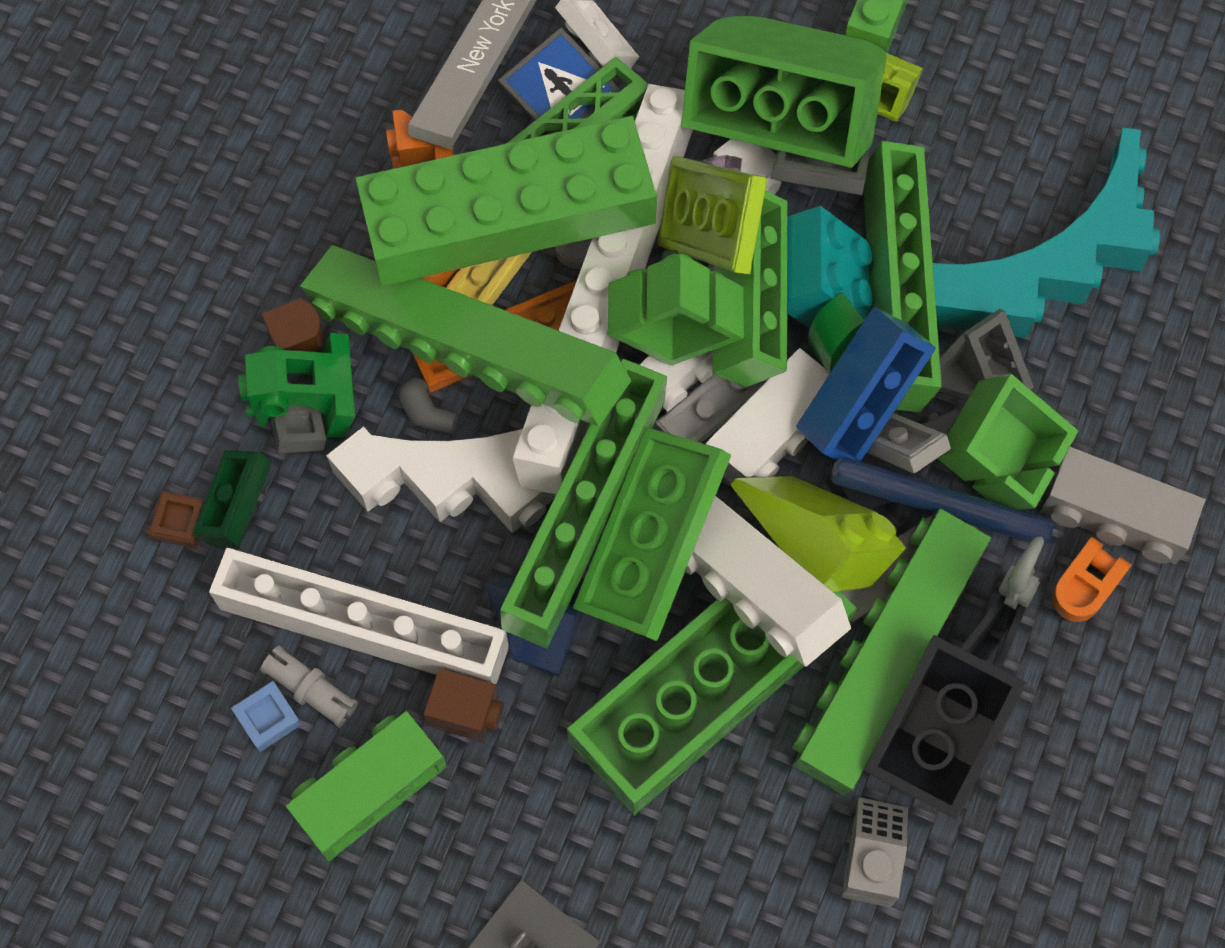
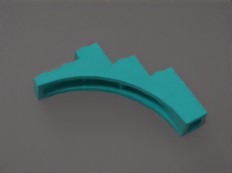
M1122 128L1112 150L1108 177L1104 188L1088 210L1062 233L1031 250L1000 260L972 264L933 263L937 326L968 330L998 309H1001L1007 315L1014 336L1027 338L1034 322L1040 323L1042 320L1045 299L1085 304L1092 288L1098 289L1100 286L1103 267L1141 271L1148 257L1156 255L1160 242V229L1153 228L1154 210L1142 209L1144 187L1137 186L1138 175H1142L1146 162V148H1140L1141 130Z

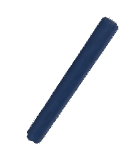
M840 457L835 460L832 467L831 481L840 486L934 514L941 508L967 524L1027 542H1031L1035 537L1041 536L1044 539V543H1049L1052 538L1054 524L1048 518L847 457Z

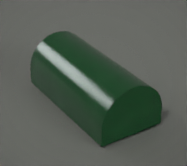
M225 450L192 535L210 546L222 550L231 548L238 551L272 462L260 452Z

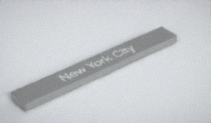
M482 0L409 122L408 136L452 149L536 0Z

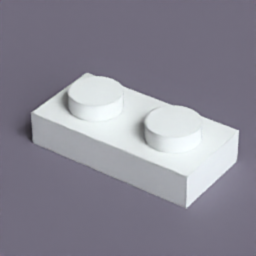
M593 0L559 1L555 8L566 20V28L570 33L583 41L590 50V58L598 66L603 67L617 57L631 69L639 59L638 54Z

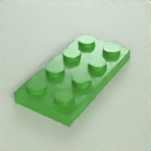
M646 427L573 609L657 641L731 454L717 447Z

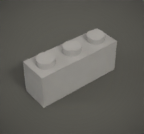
M1069 447L1062 462L1057 466L1040 512L1050 515L1053 521L1062 526L1070 528L1081 527L1094 532L1105 543L1117 546L1124 544L1142 551L1143 556L1151 561L1163 564L1170 562L1176 565L1189 549L1206 499Z

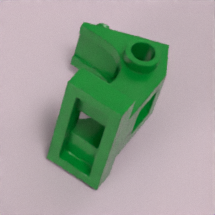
M330 333L321 353L283 350L277 346H266L260 348L257 353L245 355L246 373H239L238 375L239 391L242 401H249L251 404L246 405L247 417L255 416L259 427H265L269 417H280L287 414L288 407L304 406L313 408L324 416L326 437H345L355 417L348 334ZM301 373L313 376V385L287 383V374Z

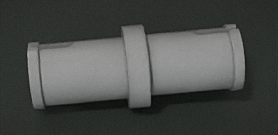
M280 645L272 650V653L275 655L274 658L271 655L267 656L261 666V672L269 675L294 693L293 699L300 705L309 704L334 722L338 728L342 727L346 723L344 717H351L358 705V701L351 699L324 679L325 673L320 669L314 668L311 670L286 652Z

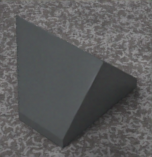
M998 309L962 333L940 358L942 388L938 392L965 401L970 397L978 381L1007 374L1015 376L1030 390L1034 388L1007 315L1001 309Z

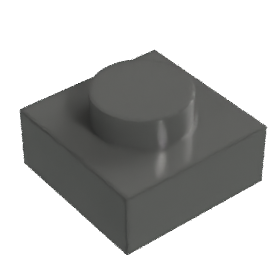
M291 406L288 407L287 414L280 417H270L277 454L324 451L326 436L319 411L310 407Z

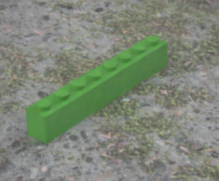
M334 245L328 249L300 285L321 319L327 322H332L333 319L343 322L350 330L359 335H364L366 332L377 336L380 341L393 349H397L399 346L409 349L414 355L427 363H432L433 360L441 362L461 377H467L469 374L480 378L495 391L503 392L504 389L517 393L525 402L534 407H540L542 404L555 409L562 417L574 423L583 420L600 427L631 382L616 352L421 278L381 286L374 260Z

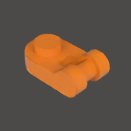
M1091 537L1055 585L1052 592V603L1055 610L1063 618L1072 622L1089 620L1097 613L1132 564L1121 556L1118 560L1101 549L1104 544ZM1092 565L1106 576L1101 581L1086 571V568Z

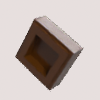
M161 490L147 533L150 539L196 549L199 539L194 537L192 533L205 500Z

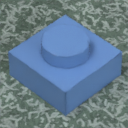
M274 681L231 708L259 752L302 725Z

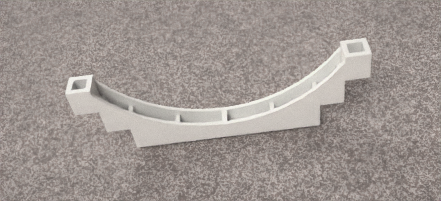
M730 139L714 152L713 165L767 177L766 191L774 195L781 186L779 180L771 179L776 154L770 148ZM709 263V271H714V265ZM713 351L672 366L651 355L640 364L667 376L665 402L660 412L664 409L667 412L687 396L689 388L698 381L701 383L705 382L713 375ZM363 426L326 455L332 472L367 512L377 504L383 506L393 500L399 493L400 486L405 483L439 522L449 515L455 517L461 514L472 503V496L477 494L513 533L522 525L529 527L536 523L545 513V506L554 500L556 494L528 489L519 485L512 457L523 429L484 438L455 441H409L374 436Z

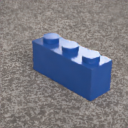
M874 306L796 427L822 454L836 460L840 457H847L861 462L936 350V347L904 321Z

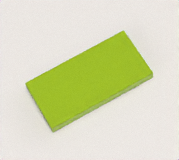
M673 156L659 227L658 246L675 250L678 253L733 272L750 274L768 178Z

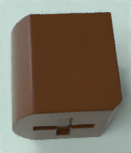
M299 298L262 313L274 346L290 351L322 352L326 343V337L317 311L307 301Z

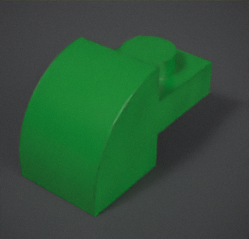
M843 292L831 299L818 312L808 333V343L811 350L829 374L865 321Z

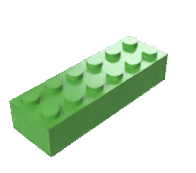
M633 116L355 177L381 286L656 224L657 194Z
M841 591L833 592L842 599L851 625L857 608ZM728 599L716 600L567 728L568 743L632 815L635 816L802 669L804 665L791 654L787 657L780 655L768 641L766 632L758 625L753 629L748 627L737 615L733 604Z

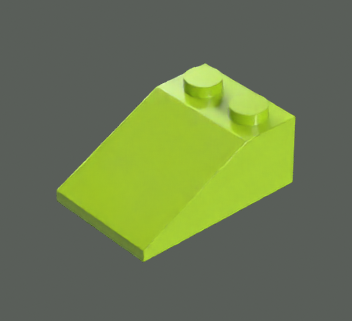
M794 476L736 478L731 484V487L778 547L832 592L872 587L906 549L895 535V527L884 516Z

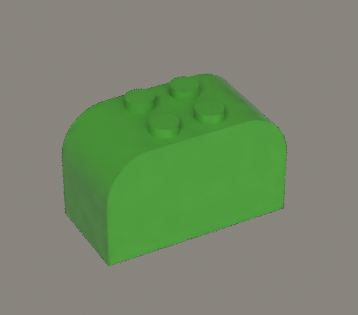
M731 16L718 19L690 40L681 127L852 168L873 143L887 55L879 46L862 39L754 16Z

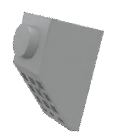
M858 797L841 894L842 898L890 908L899 899L907 850L908 807Z

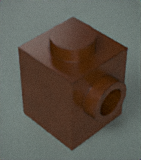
M439 668L423 715L428 727L484 743L488 729L496 731L498 728L504 702L498 701L499 695L496 684Z

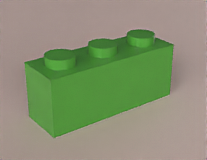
M407 711L398 718L395 715H391L382 720L372 730L371 734L373 737L358 749L356 746H351L344 750L333 760L331 764L333 769L319 780L315 777L306 780L292 793L291 797L293 800L286 805L287 809L328 861H331L447 768L443 755Z

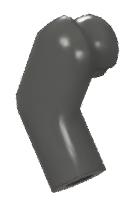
M420 378L409 379L400 388L399 401L410 422L417 427L453 435L458 422V412L434 407L426 391L429 388L427 383Z

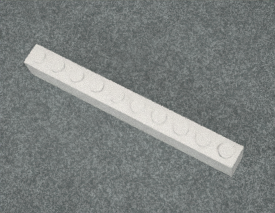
M648 84L635 120L657 194L656 224L592 238L559 331L613 352L617 351L620 341L608 335L609 283L627 276L633 270L645 269L661 223L671 159L673 156L684 157L693 129L681 127L685 90ZM544 404L540 407L531 405L512 457L520 487L557 494L590 423L579 420L578 423L571 422L562 417L555 409Z

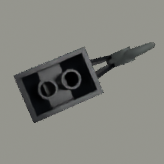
M1041 536L1035 537L1029 543L1016 566L1011 565L998 591L1001 596L961 648L933 635L864 771L955 820L959 817L1027 684V682L1007 673L1002 668L1024 612L1040 584V578L1033 574L1035 572L1034 565L1044 545V539ZM1007 607L1014 610L1017 607L994 664L992 665L976 657V654L1004 615Z

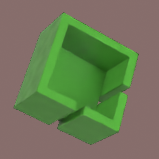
M681 253L668 255L664 260L648 266V269L633 270L627 276L609 283L608 335L671 366L744 339V287L724 277L720 272L709 271V268L694 261L688 255Z
M1012 374L978 381L947 434L951 449L937 459L965 482L976 480L972 487L988 501L1018 510L1036 508L1055 474L1050 468L1045 467L1060 465L1078 430Z

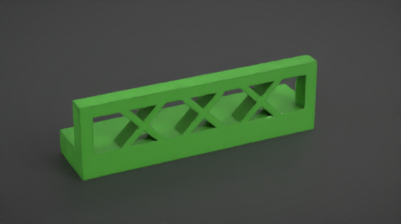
M615 57L507 143L539 137L545 131H566L628 116H633L635 121L649 83ZM616 75L628 84L620 92L602 93L603 85ZM578 105H595V112L588 118L570 119V111Z

